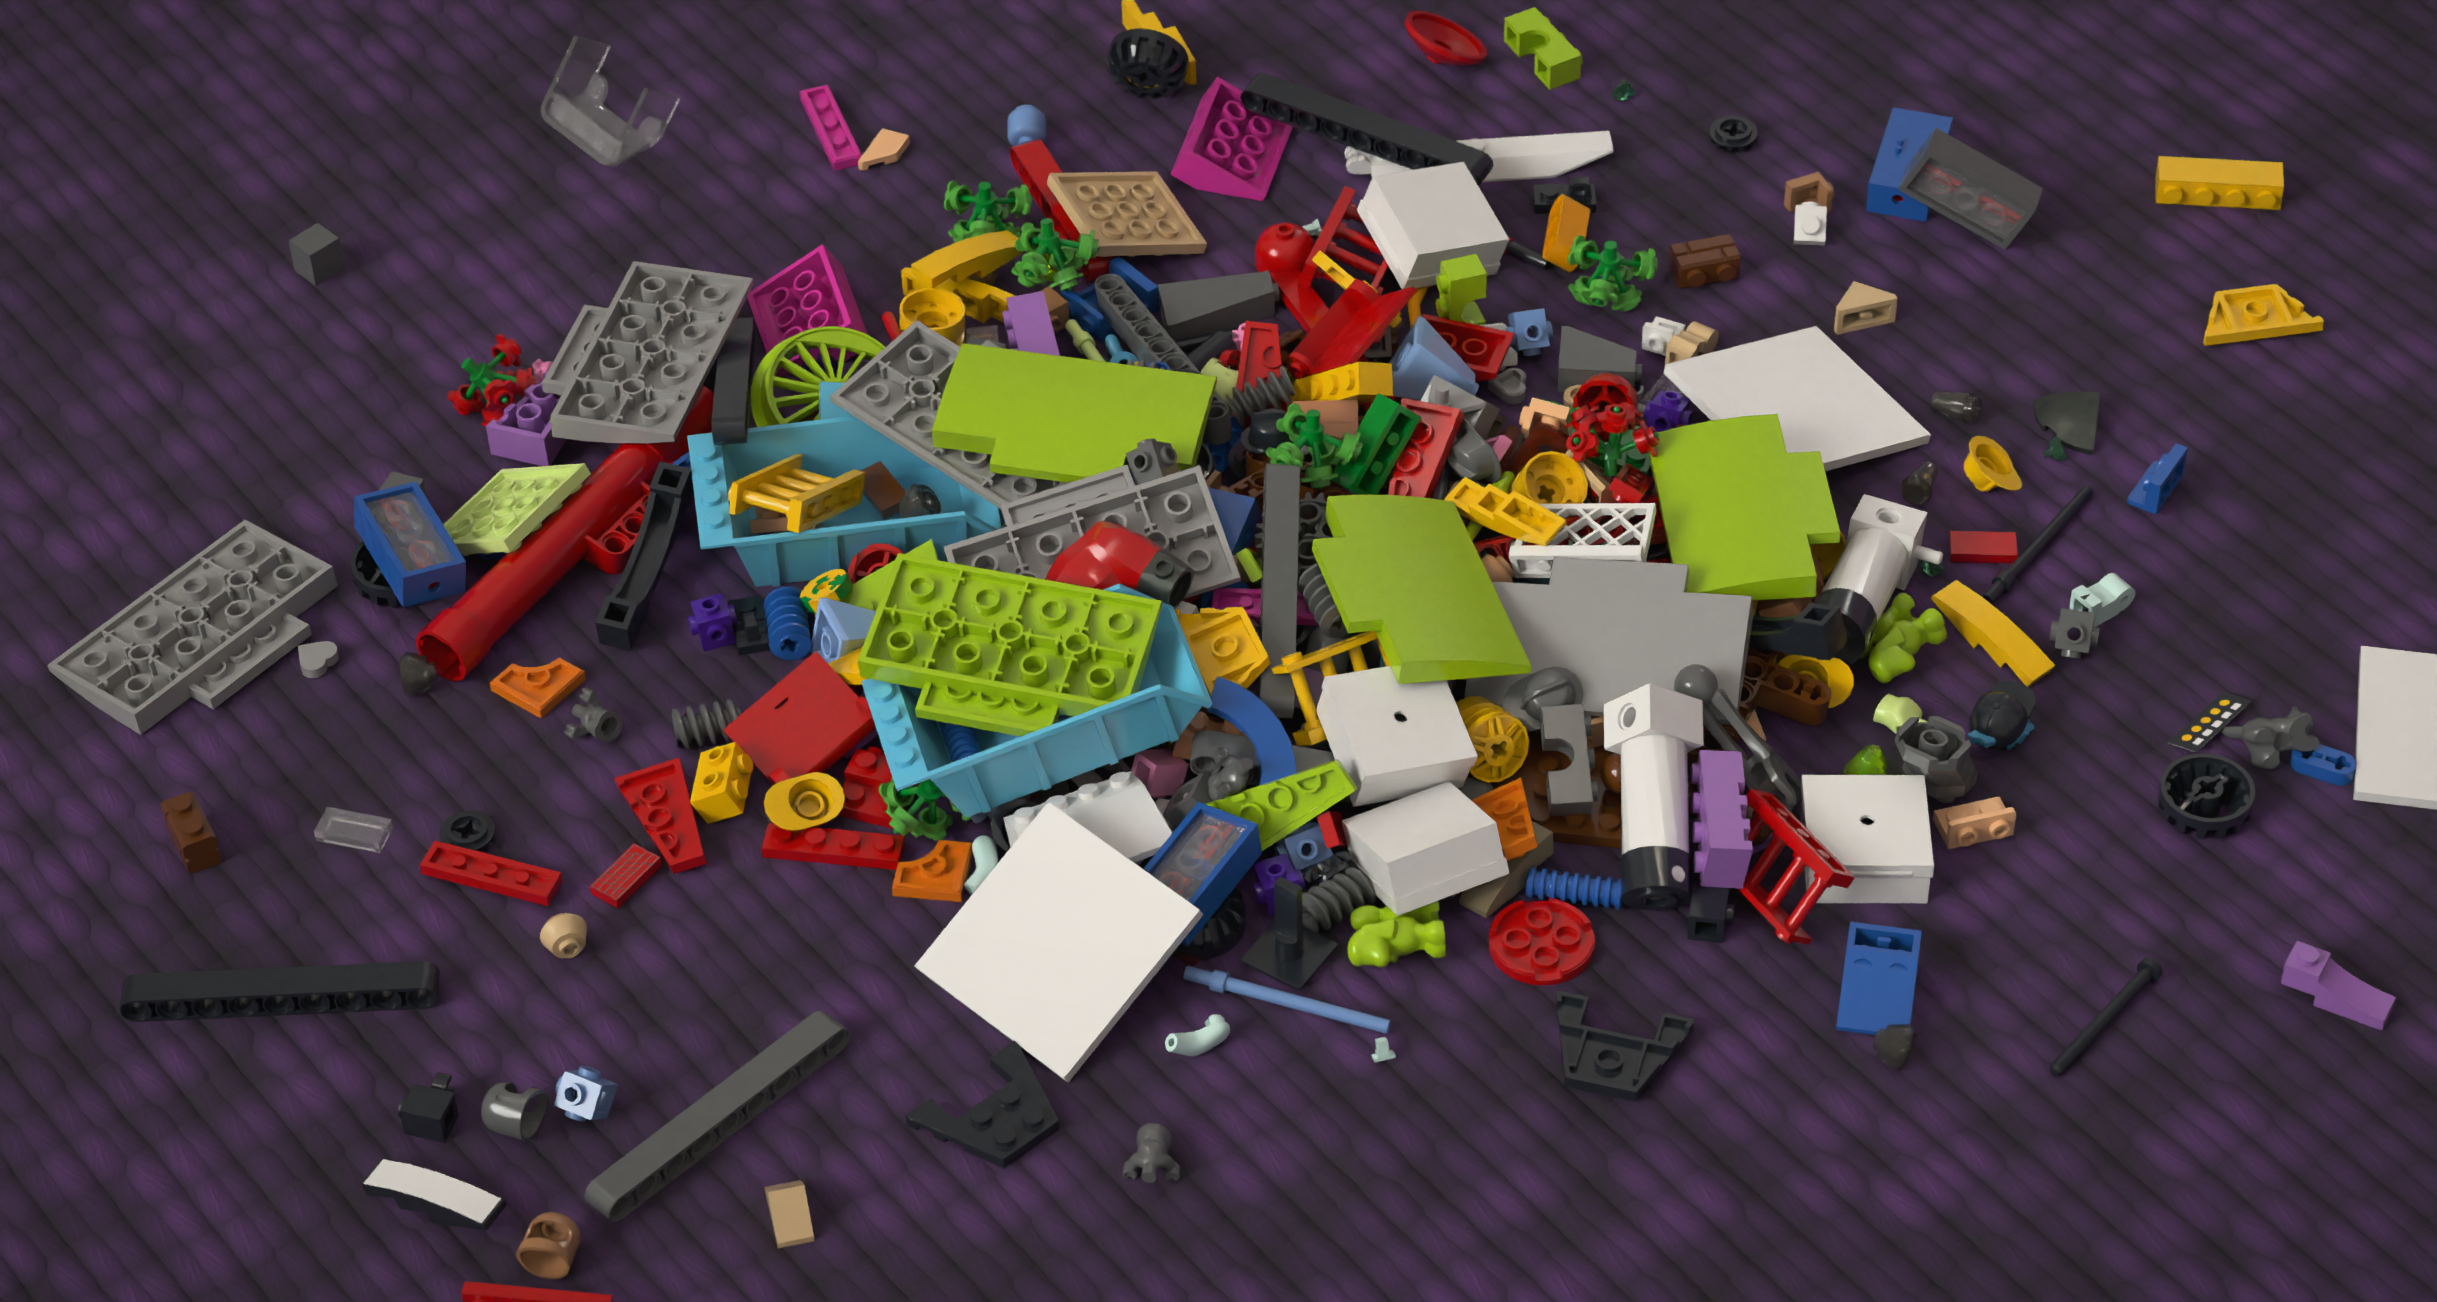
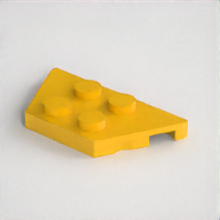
M2277 284L2216 291L2203 343L2204 346L2317 332L2323 330L2324 320L2319 315L2313 318L2304 311V304L2296 298L2290 297L2287 291Z
M1227 607L1222 610L1200 608V613L1181 614L1180 609H1174L1210 697L1217 676L1247 689L1271 664L1269 656L1243 607Z

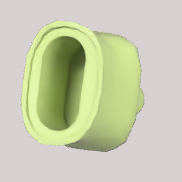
M1891 694L1883 697L1873 717L1874 722L1884 724L1895 734L1910 717H1919V722H1928L1921 719L1922 710L1912 699L1896 697Z

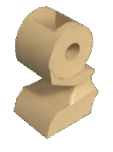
M1693 321L1686 331L1681 330L1679 335H1673L1671 341L1667 344L1665 365L1712 353L1716 347L1719 332Z

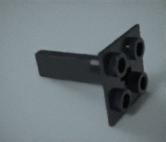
M1279 877L1274 883L1275 920L1240 959V962L1300 991L1336 950L1338 943L1303 927L1302 887Z

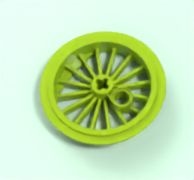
M838 326L812 328L780 342L763 358L753 377L751 409L757 427L796 423L819 409L820 381L847 382L864 359L872 360L885 346L863 332ZM819 348L825 372L808 350ZM827 348L841 349L836 377ZM850 351L859 355L847 374L841 379L845 352ZM799 355L813 374L793 363L790 359ZM782 367L805 382L780 378L775 375ZM773 387L806 394L775 398ZM811 403L786 419L781 416L778 410L780 407ZM819 413L814 420H819Z

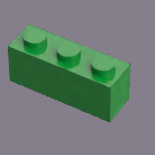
M1378 393L1354 434L1356 435L1357 432L1361 433L1359 442L1363 443L1361 455H1358L1355 461L1350 459L1349 463L1346 462L1345 466L1339 463L1333 473H1338V477L1330 480L1356 495H1378L1421 417L1399 403Z

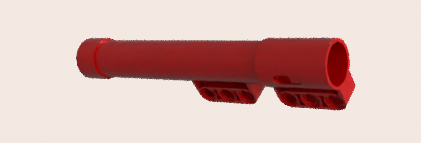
M705 385L702 386L674 442L620 443L619 447L582 482V487L562 501V507L559 510L549 514L542 521V526L538 530L528 534L521 541L522 545L517 550L501 558L450 608L442 610L418 633L415 641L417 650L428 667L449 681L458 682L464 679L487 657L490 648L583 558L608 574L623 572L642 524L650 493L649 487L659 462L672 464L689 452L688 435L712 433L714 393Z

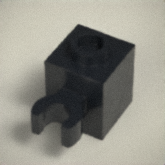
M438 1072L433 1079L432 1087L413 1084L409 1094L401 1099L398 1107V1117L401 1118L404 1134L441 1143L446 1142L459 1117L454 1094L455 1089L448 1086L452 1075Z

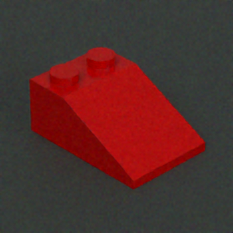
M1427 314L1422 315L1475 373V382L1495 379L1514 339L1513 332Z

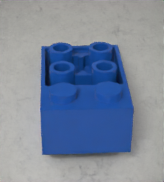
M1850 921L1836 1030L1908 1040L1920 952L1921 930Z

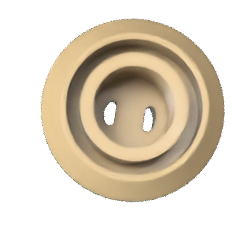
M572 913L557 914L544 924L540 932L541 943L559 958H573L585 947L587 924L579 915Z

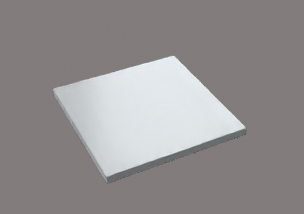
M1817 326L1665 365L1664 374L1711 421L1742 416L1778 414L1787 453L1820 451L1825 471L1928 444L1931 436L1921 424Z
M2361 646L2359 654L2355 761L2357 764L2354 774L2353 800L2437 810V654Z
M1047 802L919 959L915 967L1011 1041L1017 1042L1019 1047L1068 1083L1204 914L1050 802Z

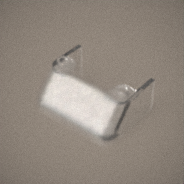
M574 36L542 102L541 115L545 122L602 165L616 167L660 141L681 98L676 95L644 88L626 123L602 105L608 93V83L598 72L611 46L606 43Z

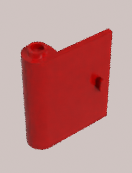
M1354 280L1286 358L1288 372L1294 378L1301 379L1356 363L1373 342L1378 343L1386 334L1384 329L1417 290L1412 286L1378 296L1367 283Z
M815 651L724 728L723 732L733 742H736L744 753L750 756L754 766L772 785H775L781 781L808 773H824L874 731L876 726L868 701L862 696L859 698L818 652Z

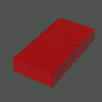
M1949 531L1950 562L2013 563L2018 556L2016 532Z
M1328 811L1319 814L1317 819L1326 847L1339 850L1346 848L1347 843L1341 813Z

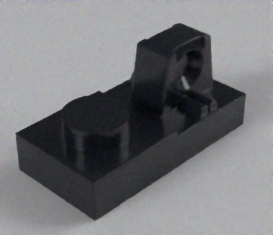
M1571 177L1569 185H1533L1535 214H1549L1554 202L1561 194L1588 207L1590 213L1596 212L1594 184L1590 185L1589 177Z
M760 595L727 601L728 605L733 604L738 621L732 627L739 656L771 650Z

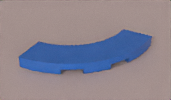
M1217 676L1211 695L1213 704L1208 708L1207 712L1226 719L1242 733H1245L1251 740L1256 750L1255 754L1259 764V785L1295 774L1296 763L1293 748L1284 727L1275 714L1250 691L1234 682Z

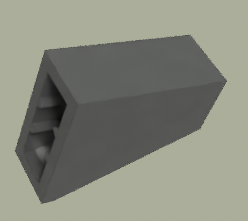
M1562 326L1558 392H1565L1567 388L1574 385H1582L1592 376L1601 373L1617 374L1628 380L1635 389V383H1641L1642 364H1636L1637 351L1578 329Z

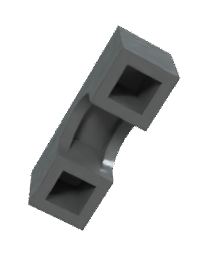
M1583 704L1542 706L1539 718L1542 751H1560L1567 755L1571 761V765L1564 770L1548 771L1546 791L1549 816L1590 814L1593 801H1598L1597 780L1591 781L1590 769H1595L1594 749L1587 747L1586 738L1592 734L1590 716H1584Z

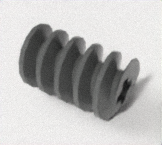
M1284 366L1280 367L1279 378L1270 371L1268 372V383L1258 376L1256 377V388H1253L1249 382H1245L1243 394L1237 387H1233V398L1230 399L1226 395L1236 420L1242 428L1246 427V416L1251 419L1253 413L1269 409V406H1272L1274 409H1281V401H1284L1289 406L1293 404V396L1297 397Z
M1318 563L1310 566L1303 572L1297 583L1298 591L1303 596L1304 602L1308 605L1310 612L1325 636L1339 638L1348 634Z
M727 699L725 708L722 710L719 703L715 701L712 703L711 712L707 710L704 704H699L697 714L694 713L691 706H686L684 717L681 716L677 708L672 709L671 715L677 748L679 741H682L685 748L690 749L692 739L694 738L700 747H704L706 736H709L713 745H716L719 734L723 735L726 742H731V739L723 732V729L741 715L739 703L736 708L732 700Z
M1348 867L1342 871V874L1337 873L1331 877V880H1324L1319 886L1312 887L1308 890V893L1303 892V925L1305 928L1318 934V926L1323 930H1328L1331 928V921L1335 924L1342 922V914L1349 918L1354 911L1353 908L1356 909L1364 906L1365 902L1369 905L1376 902V895L1371 883L1359 870L1354 867Z

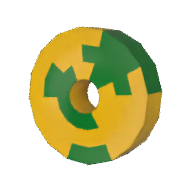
M843 569L830 570L810 581L802 590L800 599L809 612L815 613L817 612L819 598L842 601L851 591L853 583Z

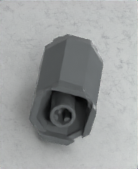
M1929 716L1928 722H1919V717H1910L1896 732L1895 743L1904 760L1902 769L1905 775H1925L1926 794L1943 803H1951L1956 797H1963L1977 781L1978 771L1970 756L1971 743L1969 739L1965 741L1966 733L1963 727L1939 716Z

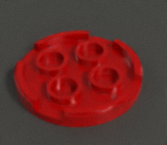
M1549 898L1548 901L1526 903L1520 900L1504 908L1494 918L1489 930V952L1497 967L1509 977L1532 985H1554L1575 978L1588 967L1595 952V936L1588 917L1581 910L1567 902Z

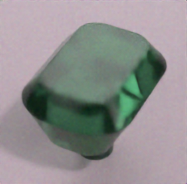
M1621 80V85L1615 87L1611 95L1619 102H1622L1635 95L1636 92L1629 82Z
M2053 437L2048 442L2050 449L2043 451L2044 457L2053 455L2055 461H2064L2066 454L2061 440L2058 437Z
M1924 560L1919 561V565L1929 576H1935L1944 571L1941 563L1937 565Z

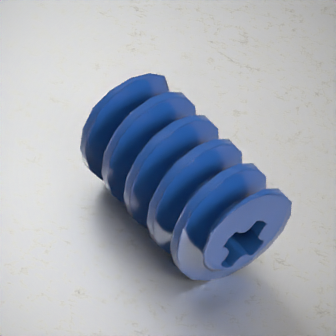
M791 586L773 590L764 600L763 607L766 628L768 630L769 647L776 657L783 660L801 659L808 654L812 645L806 607L800 599L802 591Z

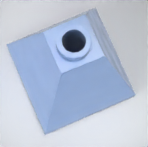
M1418 316L1389 362L1392 363L1393 395L1395 397L1421 400L1433 375L1475 395L1479 384L1475 383V373L1425 318Z
M819 598L811 641V653L813 654L817 651L829 664L864 645L876 611L828 598Z

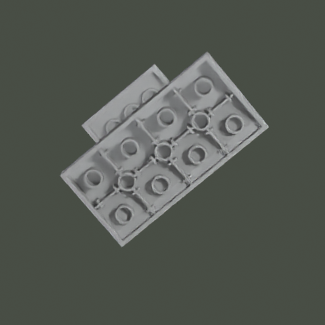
M633 261L608 308L590 305L583 306L542 382L544 393L561 395L550 416L552 437L604 443L674 442L753 286V278Z
M917 320L830 396L832 403L1000 508L1001 504L1067 484L1066 482L992 473L989 468L991 454L934 447L932 436L933 424L960 347ZM988 340L981 345L1000 348Z
M1128 465L1001 504V512L1007 527L944 546L947 561L951 563L1045 579L1051 566L1064 550L1078 541L1097 522L1105 521L1122 525L1146 536L1162 549H1167L1192 567L1194 577L1184 599L1241 581L1200 465L1136 486L1134 485Z
M244 520L49 663V671L93 705L140 735L190 697L215 709L312 635L309 624L296 617L338 586L333 566Z
M1554 557L1549 585L1492 582L1531 663V673L1467 678L1464 698L1482 696L1492 700L1503 709L1504 696L1511 685L1537 671L1557 666L1567 668L1580 680L1583 690L1581 704H1583L1584 716L1604 717V704L1649 683L1674 691V681L1679 671L1686 666L1699 664L1708 667L1715 674L1718 688L1724 689L1730 701L1739 712L1754 614L1752 596L1686 592L1689 578L1688 564ZM1711 702L1708 706L1720 724L1731 725L1721 711Z

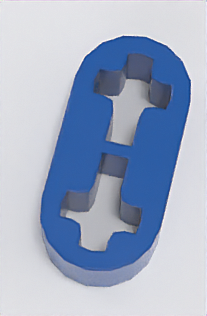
M2321 744L2312 751L2292 750L2290 765L2296 772L2338 786L2347 785L2353 781L2357 764L2350 754Z

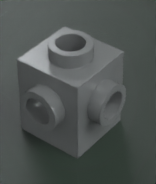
M1154 438L1146 439L1137 444L1138 448L1126 453L1129 471L1135 485L1179 472L1177 454L1172 448L1171 443L1159 442Z
M2061 608L2059 621H2052L2049 639L2050 641H2056L2055 648L2062 649L2061 656L2081 659L2082 653H2089L2090 647L2097 648L2100 628L2094 627L2095 613ZM2078 628L2081 631V636L2078 640L2073 641L2069 638L2068 633L2070 629Z

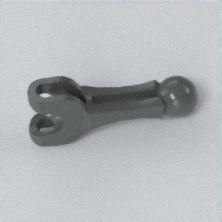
M1693 664L1680 670L1674 681V691L1702 700L1703 724L1722 746L1724 751L1742 752L1744 778L1749 790L1755 789L1771 793L1791 811L1802 797L1801 781L1794 771L1780 756L1774 753V749L1745 721L1730 701L1724 689L1718 688L1717 678L1708 667ZM1711 702L1721 711L1753 753L1752 757H1749L1717 720L1708 706ZM1778 790H1780L1785 795V797L1780 795Z

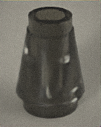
M1937 390L1933 394L1931 407L1966 424L1968 422L1974 423L1978 419L1982 408V401L1971 392Z
M1924 462L1902 481V496L1907 502L1919 505L1930 500L1938 475L1937 467L1930 462Z

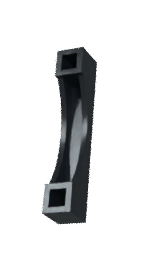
M659 462L649 487L648 502L632 553L616 587L609 596L606 595L595 622L599 644L628 651L632 650L694 493L691 468Z
M1810 603L1798 615L1788 617L1753 615L1749 646L1757 647L1761 650H1774L1785 652L1789 655H1802L1818 660H1831L1847 643L1840 607Z

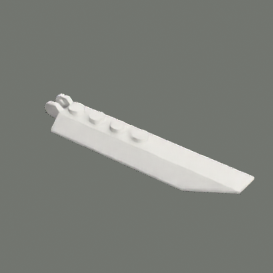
M1610 131L1456 141L1487 153L1493 160V169L1483 182L1555 178L1613 153ZM1349 146L1344 151L1345 159H1347V171L1355 175L1357 173L1371 174L1373 178V176L1412 170Z

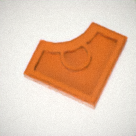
M559 657L550 664L539 667H522L512 663L490 682V688L497 695L542 719L585 681L586 677L584 670Z
M938 840L934 850L925 857L909 862H898L892 885V895L962 902L965 890L964 883L967 881L973 856L972 843Z

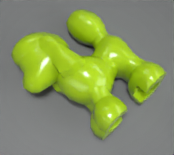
M1906 593L1898 594L1890 608L1882 613L1875 632L1861 657L1864 658L1870 653L1868 667L1874 678L1881 683H1888L1894 677L1913 670L1915 667L1913 656L1923 644L1928 642L1938 645L1947 638V631L1941 613L1934 608H1929L1919 618H1914L1911 616L1910 610L1915 606V603Z
M1439 900L1398 916L1387 905L1385 908H1378L1372 905L1356 908L1350 917L1351 926L1357 930L1348 942L1347 951L1350 962L1357 967L1370 965L1383 968L1389 963H1396L1399 956H1406L1418 950H1425L1433 958L1446 956L1443 921L1439 920L1438 917Z

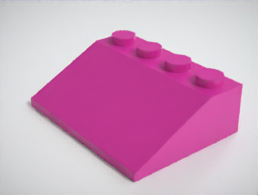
M1217 77L1199 103L1170 175L1197 190L1263 201L1293 126L1248 110L1240 99L1242 91Z
M823 244L750 291L747 296L766 353L785 339L817 327H846L867 334L843 266ZM818 348L808 350V352L815 358L820 350ZM827 348L828 354L839 360L841 349ZM846 351L844 361L856 354ZM799 355L790 359V361L800 367L804 363ZM781 367L775 376L779 377L792 373Z

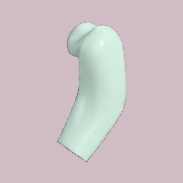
M985 835L977 837L972 843V853L975 858L976 869L964 883L965 889L970 894L977 890L998 864L996 844L992 838Z
M1214 1014L1209 1016V1020L1205 1021V1028L1193 1032L1169 1034L1165 1040V1046L1169 1052L1186 1056H1198L1223 1042L1230 1033V1026L1225 1022L1224 1017Z

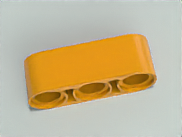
M1561 194L1554 202L1549 213L1542 258L1568 273H1571L1577 267V264L1570 265L1568 263V255L1574 244L1575 237L1581 235L1586 239L1590 215L1588 207Z

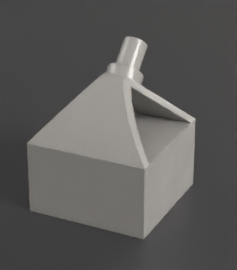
M1433 375L1420 400L1422 402L1461 409L1464 414L1463 418L1474 427L1484 440L1500 411L1499 408L1436 375Z

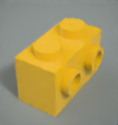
M736 742L717 746L700 753L690 803L707 824L743 814L746 797L748 796L750 777L753 771V763L750 756L744 753Z

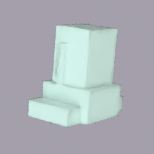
M1315 219L1312 222L1313 224L1302 226L1311 236H1319L1323 229L1318 219Z
M1386 1037L1375 1039V1054H1371L1374 1062L1396 1058L1393 1050H1389V1043Z

